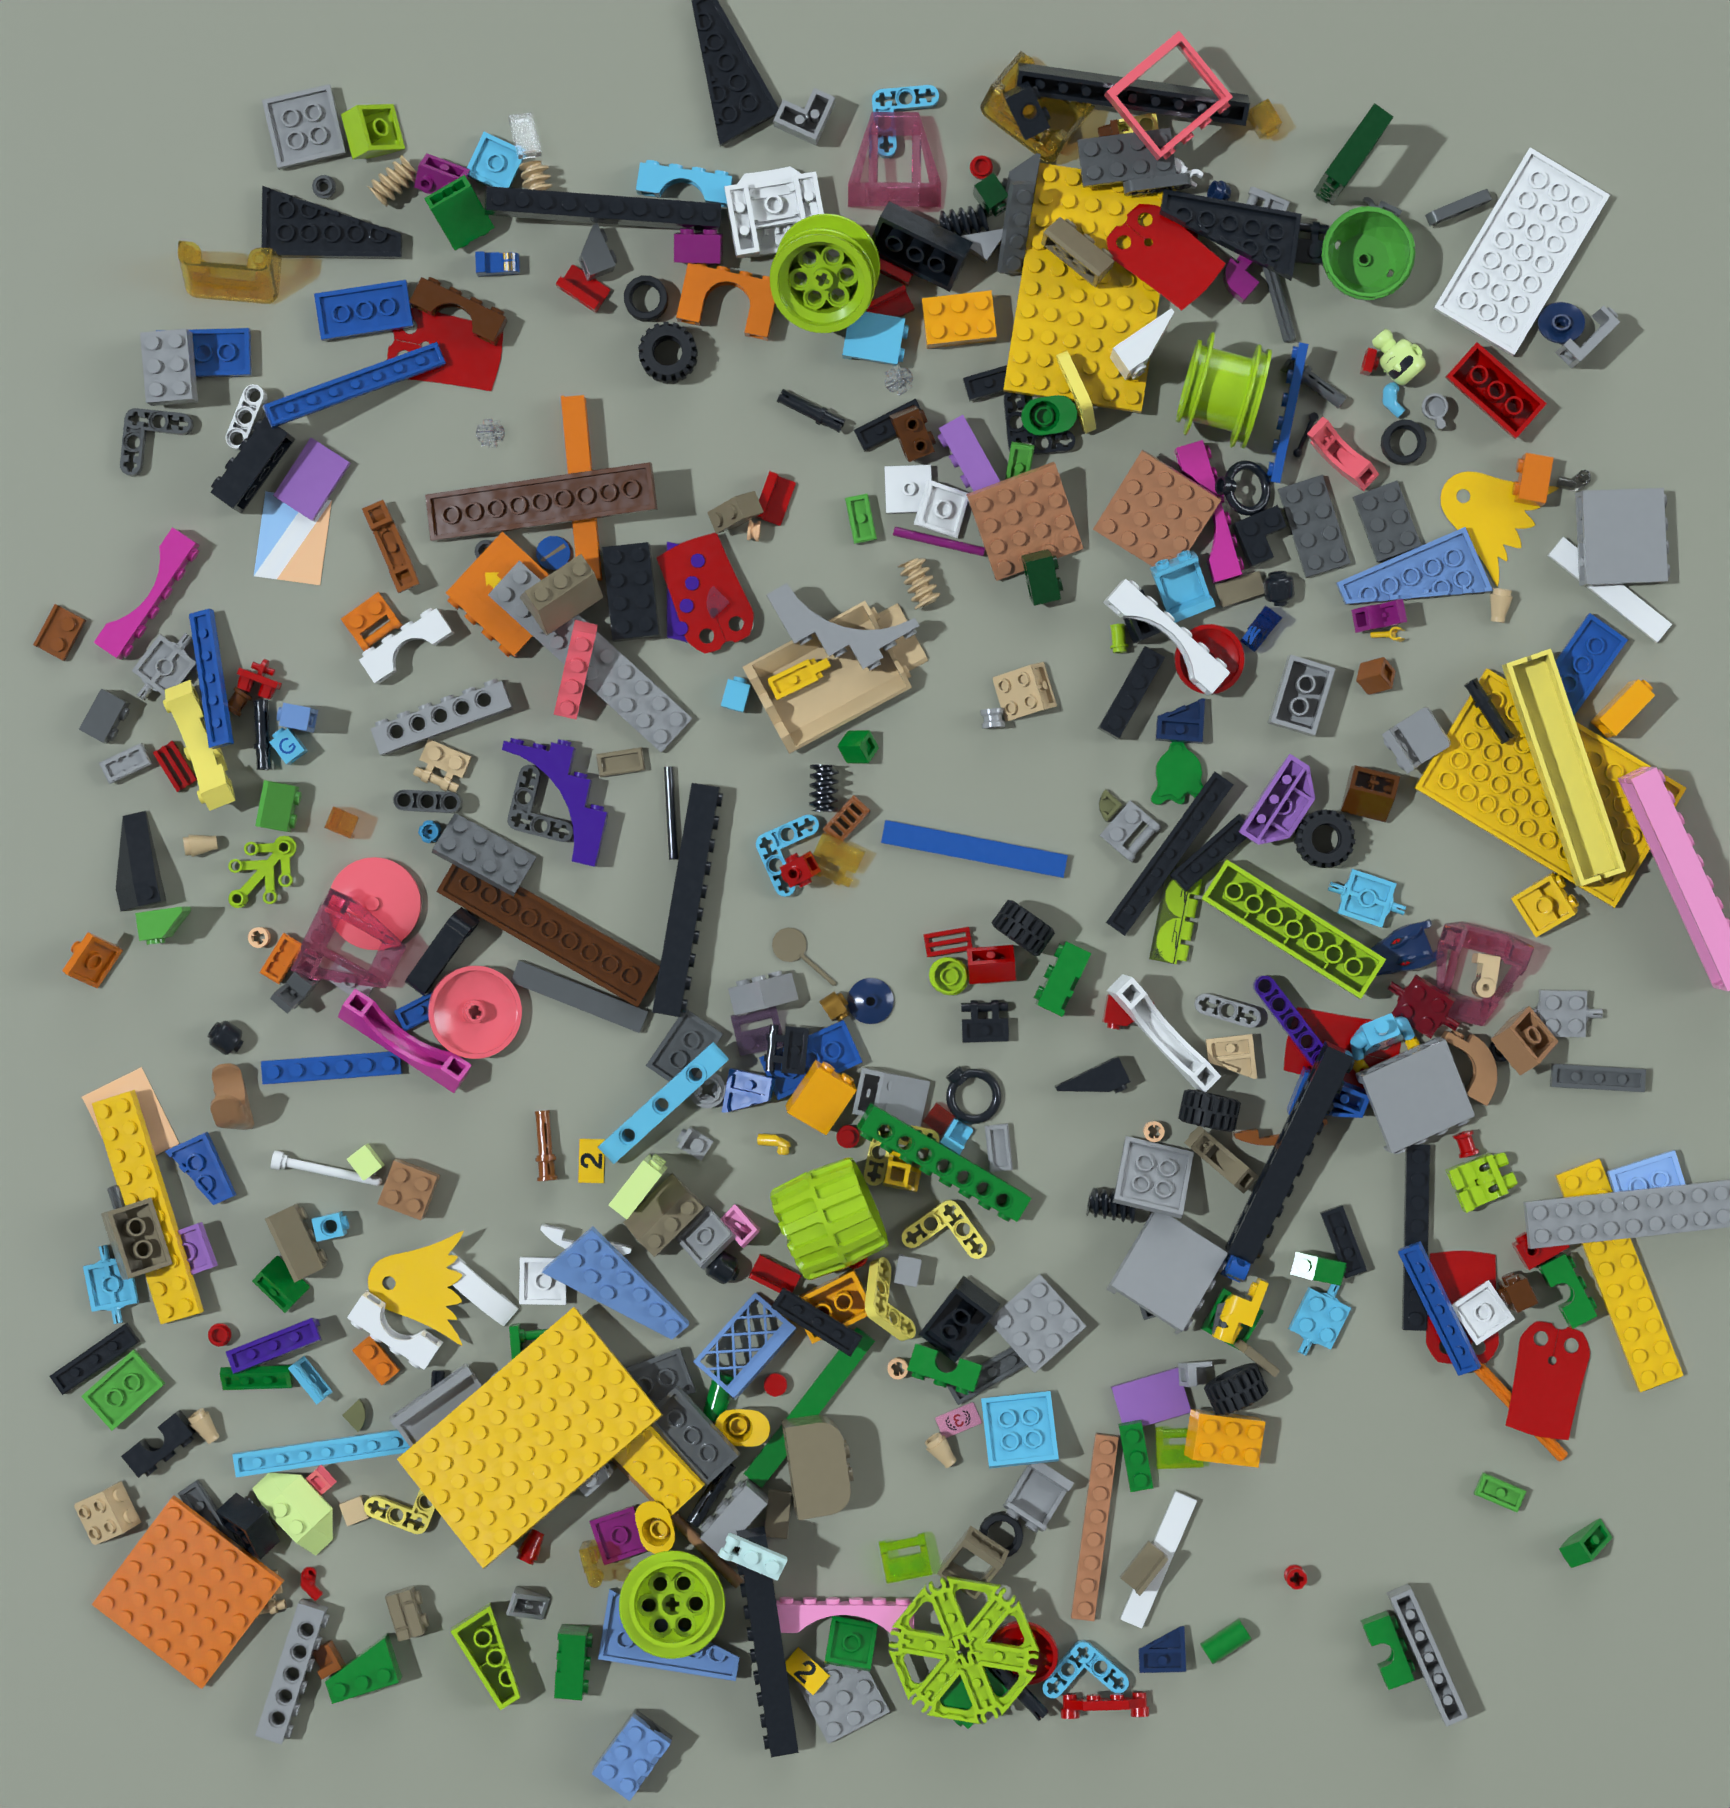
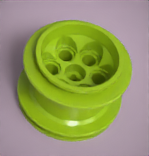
M817 214L795 223L783 236L770 269V287L777 308L791 323L801 329L814 333L836 332L852 325L865 313L874 296L880 274V258L877 247L865 229L849 218L840 215ZM831 249L837 250L839 256L833 257L828 251ZM805 252H813L816 255V258H808L805 255ZM850 268L854 274L846 275L842 269ZM803 272L807 275V278L800 279L796 273ZM823 273L827 274L825 280L821 279ZM841 289L845 294L836 295L833 290ZM811 291H818L821 295L815 294Z
M1211 332L1206 346L1202 345V340L1198 339L1194 348L1177 410L1176 422L1180 423L1181 419H1185L1183 430L1185 436L1188 434L1192 422L1231 431L1230 447L1233 448L1236 442H1239L1240 448L1244 449L1251 435L1262 399L1272 350L1267 349L1263 353L1261 352L1262 346L1259 344L1252 358L1215 349L1213 348L1215 333Z
M663 1551L643 1559L628 1574L620 1592L619 1613L627 1635L640 1649L660 1658H683L700 1651L715 1637L724 1618L725 1595L718 1576L702 1559L682 1551ZM682 1576L690 1579L691 1585L687 1590H680L677 1586V1581ZM658 1577H663L667 1581V1587L663 1591H658L654 1588V1581ZM671 1597H674L675 1601L679 1602V1606L675 1607V1611H671L670 1607H666V1602H669ZM699 1597L702 1599L703 1606L700 1610L695 1611L690 1608L689 1601L691 1598ZM647 1598L653 1599L656 1603V1607L652 1612H646L642 1607L643 1601ZM662 1618L667 1621L668 1628L665 1632H658L655 1629L654 1624L656 1620ZM681 1618H688L691 1621L692 1626L689 1631L683 1632L679 1629L678 1622Z

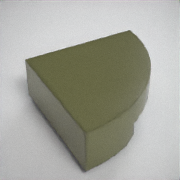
M1105 789L1100 797L1099 810L1101 816L1107 822L1122 804Z
M361 1399L342 1415L357 1432L361 1430L366 1419L365 1405Z

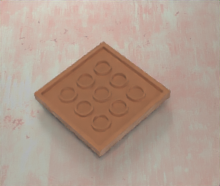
M1142 450L1093 530L1153 567L1160 560H1170L1177 557L1178 553L1190 550L1222 499Z
M1055 462L966 494L996 581L1024 571L1022 555L1049 549L1052 556L1056 555L1057 558L1084 549Z

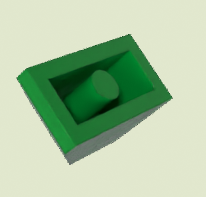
M1303 1251L1296 1252L1291 1275L1342 1286L1347 1263Z
M1601 1518L1571 1535L1560 1546L1559 1550L1570 1568H1574L1591 1562L1613 1537Z

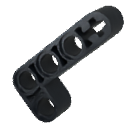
M462 907L453 913L408 975L405 983L424 996L464 940L478 926L480 920Z

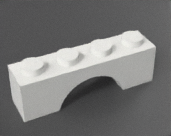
M432 608L427 609L420 614L421 619L415 623L413 621L406 623L401 627L402 631L395 636L393 634L388 635L381 641L382 645L376 649L371 647L362 653L363 657L359 661L375 684L381 683L397 672L396 657L401 647L412 640H425L436 646L454 634V631L440 610L437 608L434 610Z
M366 1291L347 1317L351 1320V1324L360 1330L364 1329L369 1332L370 1337L375 1341L388 1345L394 1354L403 1355L409 1359L408 1362L415 1368L425 1370L443 1344V1341L425 1329L414 1335H403L394 1331L385 1317L386 1303L369 1291Z

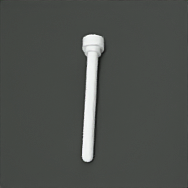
M274 1150L271 1160V1169L280 1170L281 1168L289 1167L376 1186L382 1184V1178L371 1175L366 1180H362L357 1172L288 1158V1155H284V1152Z

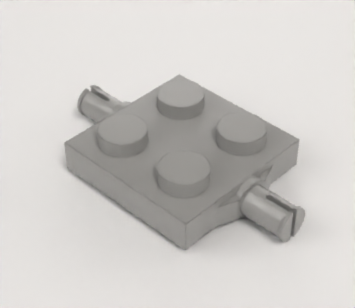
M184 633L178 643L169 641L161 634L156 638L132 669L145 684L137 694L138 697L145 701L152 690L160 692L165 696V689L181 684L186 680L197 666L196 661L185 650L192 640L191 636Z
M1539 989L1536 1008H1531L1554 1037H1586L1588 1018L1602 1019L1603 1016L1602 1009L1588 1008L1586 990Z

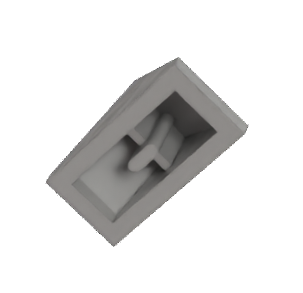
M1003 229L963 235L961 237L973 242L969 252L987 264L1001 244Z
M516 1586L506 1615L543 1620L550 1597Z

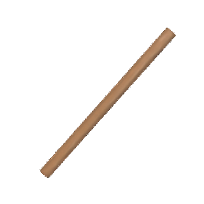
M615 1458L611 1460L650 1501H655ZM676 1511L671 1516L675 1527L735 1589L738 1588L744 1580L712 1548L700 1539V1535Z

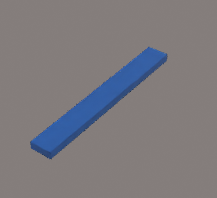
M435 342L264 404L263 409L271 428L442 367L446 362L438 343Z
M885 820L881 843L1060 878H1064L1068 855L888 820Z

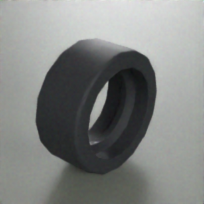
M641 275L627 284L624 291V303L628 312L635 319L651 322L665 313L668 306V294L665 286L659 279L648 275ZM642 285L654 287L660 295L658 306L650 312L638 310L632 302L634 291Z
M1402 419L1393 422L1385 429L1381 437L1380 446L1388 461L1396 465H1407L1422 456L1426 449L1427 438L1424 430L1418 423ZM1408 429L1415 434L1417 447L1412 454L1400 456L1391 449L1390 438L1396 430Z
M1006 1512L992 1513L983 1520L979 1531L987 1536L988 1529L995 1522L1003 1521L1010 1524L1015 1532L1014 1541L1005 1548L1009 1551L1007 1557H1010L1022 1545V1526L1018 1520L1010 1517Z

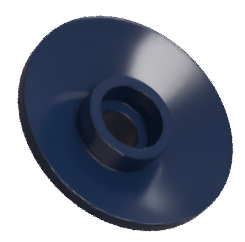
M1556 302L1546 306L1541 311L1538 318V328L1547 340L1564 344L1570 338L1574 341L1581 336L1585 328V318L1581 310L1576 306L1566 302Z
M865 978L853 985L849 991L847 1002L849 1011L855 1019L865 1024H876L889 1016L893 1009L894 998L891 989L886 983L876 978ZM873 997L875 1004L872 1006L867 1005L866 999Z

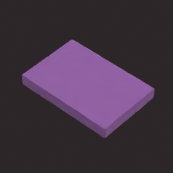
M310 438L273 496L311 521H314L351 463L318 441Z
M1178 1367L1111 1386L1122 1423L1141 1420L1142 1426H1147L1190 1413L1191 1411L1185 1388L1179 1386Z

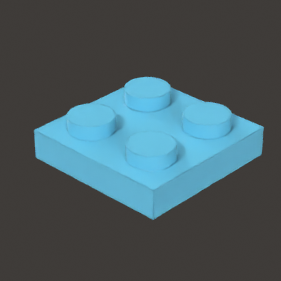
M483 132L467 166V169H470L469 177L487 186L511 188L519 171V165L522 164L527 152Z

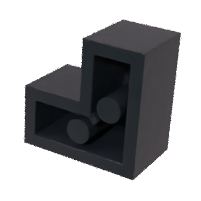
M1278 505L1235 522L1232 525L1249 568L1274 558L1266 536L1287 527Z
M235 1493L216 1511L222 1525L238 1535L245 1550L260 1560L280 1542L276 1533L278 1529L270 1521L268 1510L263 1506H256L247 1496L242 1497Z

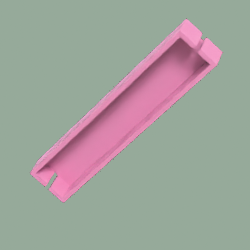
M1642 766L1618 778V781L1713 988L1730 991V920L1727 917L1725 918L1722 912L1724 907L1718 896L1715 897L1712 890L1714 884L1711 878L1705 875L1702 868L1704 867L1702 858L1699 854L1695 853L1693 848L1695 843L1692 836L1686 833L1684 829V818L1674 807V796L1669 790L1667 791L1664 785L1666 781L1664 774L1657 767Z

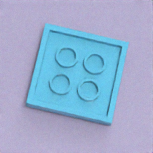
M1050 1391L981 1398L989 1469L1059 1461Z

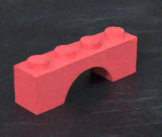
M579 620L574 622L554 715L577 719L598 627L596 624Z

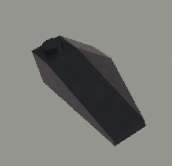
M146 811L125 815L122 818L116 879V893L120 911L166 902Z

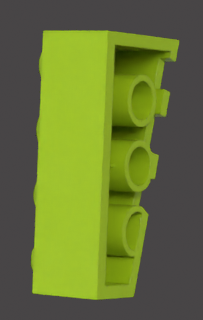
M491 1603L453 1626L450 1632L501 1711L519 1699L520 1692Z

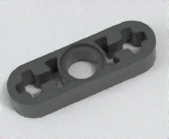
M1189 173L1139 178L1123 182L1125 196L1160 193L1164 189L1172 191L1183 190L1192 186Z
M1484 189L1426 214L1425 217L1429 226H1434L1490 202L1492 198L1488 189Z

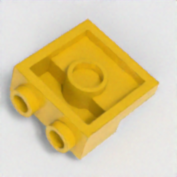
M1551 872L1511 897L1535 937L1571 918L1578 912L1576 907L1579 904L1572 894L1568 896L1564 889L1566 887L1564 879L1561 875L1556 876L1554 872Z

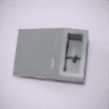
M862 1067L852 1114L863 1116L870 1103L908 1125L920 1127L930 1081Z

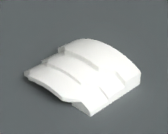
M789 166L762 172L746 173L736 185L724 186L736 258L775 255L783 236L795 223L812 215L824 214L816 172L801 174Z

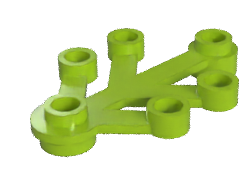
M280 836L274 843L257 844L255 842H248L245 844L244 852L249 856H254L258 852L273 853L267 860L241 861L233 859L229 862L228 868L233 873H239L242 870H257L240 890H233L229 894L228 901L232 907L242 908L246 906L249 899L248 894L264 877L265 892L263 894V901L267 904H274L278 900V895L275 892L274 866L279 860H281L282 871L278 878L279 884L283 887H289L293 884L290 857L295 854L297 848L294 839L289 836ZM282 843L288 845V850L285 852L280 848ZM251 844L255 846L254 853H249L248 846ZM236 861L240 864L238 870L232 868V864ZM284 876L290 878V882L286 885L282 882ZM268 893L274 895V900L271 902L266 898ZM236 894H239L241 896V901L239 903L234 902V896Z

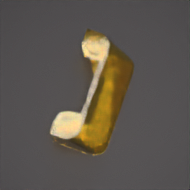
M1020 51L990 86L981 103V112L986 118L1031 152L1041 154L1040 158L1042 160L1052 163L1081 128L1095 106L1088 103L1041 97L1038 102L1041 108L1046 107L1051 117L1048 120L1050 128L1025 141L1003 96V93L1015 88L1018 62L1035 64L1030 56ZM1025 106L1023 114H1031L1034 106Z
M188 241L178 242V259L185 289L192 297L271 304L278 298L282 259L273 249L255 248L248 256L247 265L206 262L202 259V251L197 244Z

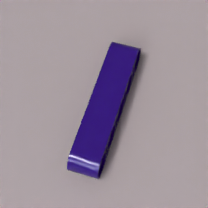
M1266 975L1256 977L1253 982L1255 993L1313 1067L1315 1057L1319 1054L1323 1044L1276 982ZM1263 979H1267L1270 983V989L1267 992H1261L1258 988L1259 982ZM1276 998H1281L1284 1001V1007L1280 1011H1276L1272 1007L1273 1000ZM1291 1016H1295L1298 1019V1026L1295 1029H1289L1286 1025L1287 1019ZM1304 1035H1310L1312 1038V1045L1308 1048H1304L1301 1045V1038Z

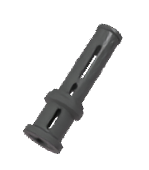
M1291 355L1280 371L1288 373V369L1293 370L1294 360H1290ZM1304 365L1301 384L1304 383L1338 409L1347 396L1314 374L1311 366Z

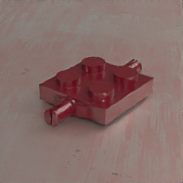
M1415 975L1411 983L1405 988L1400 987L1393 981L1387 988V990L1399 996L1397 1005L1392 1011L1393 1016L1405 1017L1412 1028L1430 1039L1443 1024L1454 1031L1458 1028L1460 1022L1448 1016L1450 1008L1456 999L1418 975Z

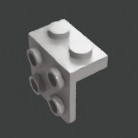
M1428 707L1420 709L1382 734L1384 744L1389 750L1393 751L1397 757L1396 762L1398 766L1405 770L1407 774L1451 745V741Z

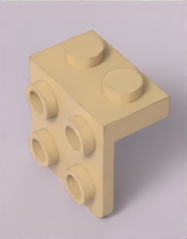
M122 1481L74 1505L88 1537L94 1545L123 1534L142 1523Z

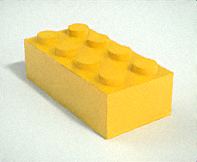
M652 1426L614 1457L656 1502L667 1508L670 1516L678 1511L705 1485Z

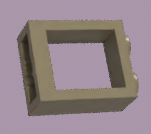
M970 1525L945 1557L937 1574L944 1577L947 1582H949L947 1576L990 1583L1004 1565L1009 1551ZM963 1547L991 1565L980 1579L953 1562ZM960 1589L975 1600L982 1593L980 1591Z

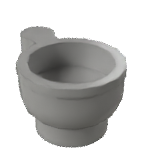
M1434 393L1428 395L1422 402V413L1428 419L1434 420L1437 430H1442L1446 426L1443 417L1447 413L1448 402L1441 394Z

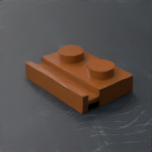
M54 604L33 645L65 661L86 620Z

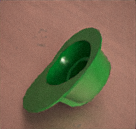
M1065 396L1041 397L1030 400L1024 406L1021 420L1026 430L1034 435L1061 433L1069 430L1074 425L1077 419V409L1073 401Z

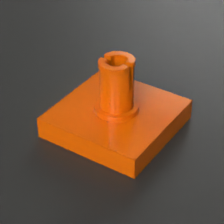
M88 932L82 942L76 941L72 945L71 952L74 954L62 971L66 975L98 989L123 950L119 946Z

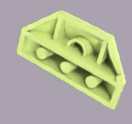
M270 1472L252 1488L261 1505L268 1510L270 1516L304 1549L316 1556L333 1540V1508L301 1474Z

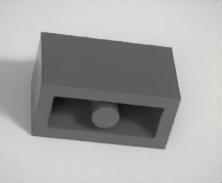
M101 689L79 730L102 743L108 744L109 741H113L119 732L117 727L120 721H124L130 712L128 708L130 703L107 690Z

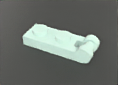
M728 1533L725 1539L726 1544L718 1553L719 1557L778 1581L788 1561L786 1556L735 1534ZM735 1546L740 1547L738 1553L733 1551Z

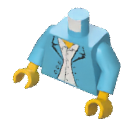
M1390 1013L1361 1025L1350 1040L1351 1051L1355 1061L1354 1071L1358 1073L1362 1068L1364 1070L1369 1068L1363 1059L1365 1055L1404 1039L1408 1050L1420 1045L1419 1039L1415 1036L1409 1021L1405 1017L1394 1018L1393 1014Z

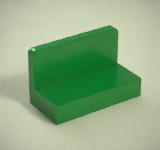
M276 1256L252 1280L284 1313L310 1288L303 1279L294 1283L285 1262L279 1256Z

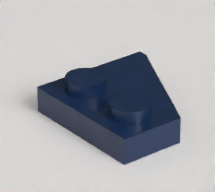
M1205 698L1157 716L1155 741L1202 744Z
M1180 1626L1138 1649L1139 1673L1186 1672L1185 1626Z

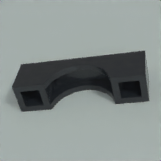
M1146 646L1143 647L1097 729L1117 740L1121 737L1164 661V656Z

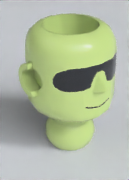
M1384 329L1372 340L1373 346L1384 353L1380 358V365L1384 369L1383 371L1398 385L1407 384L1425 368L1426 361L1422 356L1421 348L1406 339L1396 342L1390 330Z

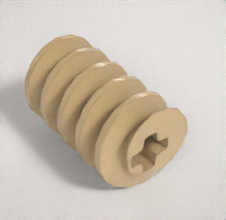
M403 155L400 156L402 164L396 161L392 162L395 170L386 167L385 170L388 176L379 173L380 182L372 179L373 188L368 186L377 199L386 207L388 206L387 197L394 201L396 199L394 191L401 195L403 194L401 185L408 189L410 188L408 180L413 182L416 180L415 174L417 172Z
M529 161L520 164L519 169L523 171L520 176L525 180L522 183V187L524 189L545 191L551 188L552 184L545 183V180L551 176L543 174V171L549 169V166L542 165V161Z
M916 558L898 566V568H905L900 575L908 576L904 581V585H912L907 592L909 594H916L911 599L912 602H919L914 608L915 610L934 603L941 595L940 593L932 592L937 587L936 584L928 583L934 578L933 575H925L930 568L921 566L926 561V558Z

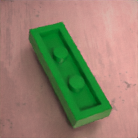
M290 1365L255 1366L237 1374H233L231 1367H221L220 1379L222 1389L292 1388L293 1377L288 1369Z
M1135 1420L1119 1423L1118 1427L1130 1492L1153 1489L1142 1421Z

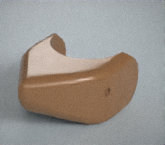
M231 1063L217 1065L212 1070L215 1099L212 1100L210 1105L216 1126L239 1130L253 1128L254 1120L241 1070Z

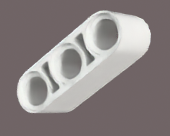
M252 384L244 389L227 431L226 442L236 451H240V445L233 444L234 436L242 434L243 440L245 438L249 439L254 432L252 429L255 423L262 416L264 411L263 405L267 403V393L258 385ZM254 391H259L261 394L260 399L256 402H251L250 395ZM251 413V421L246 424L242 423L243 414Z

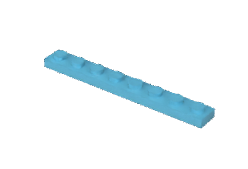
M398 1429L237 1452L233 1453L232 1456L236 1477L321 1464L401 1454L406 1452L410 1446Z

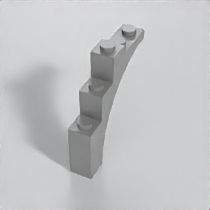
M787 583L766 595L794 644L798 642L800 645L807 643L813 639L811 634L815 633L828 657L834 655L835 658L847 652L845 647L849 645L862 669L867 667L869 671L881 665L879 660L883 658V655L879 649L883 647L886 651L897 645L896 639L901 636L905 639L917 633L915 628L919 627L915 618L900 625L884 629L859 630L843 627L827 621L812 612L796 597Z

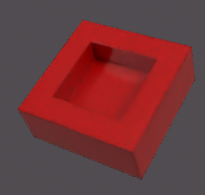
M1368 348L1365 351L1360 374L1369 376L1372 370H1377L1380 357L1376 356V349Z

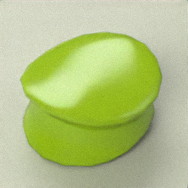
M943 957L935 961L930 967L929 979L931 985L938 992L944 995H957L967 987L969 974L963 962L956 958Z

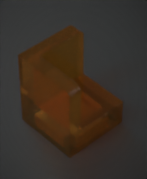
M333 806L324 828L353 839L355 836L353 832L359 817Z

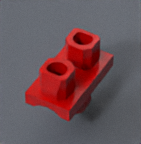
M263 659L261 664L252 663L251 668L257 670V674L239 668L237 672L240 675L237 688L251 692L254 681L260 682L262 685L258 696L269 700L273 697L276 689L280 690L282 683L264 677L265 674L273 676L275 673V669L268 667L269 660Z

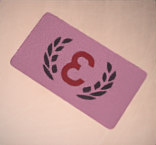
M973 1402L935 1418L941 1434L945 1435L946 1438L982 1423Z

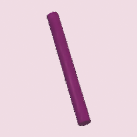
M895 527L893 536L983 556L985 548L899 527Z

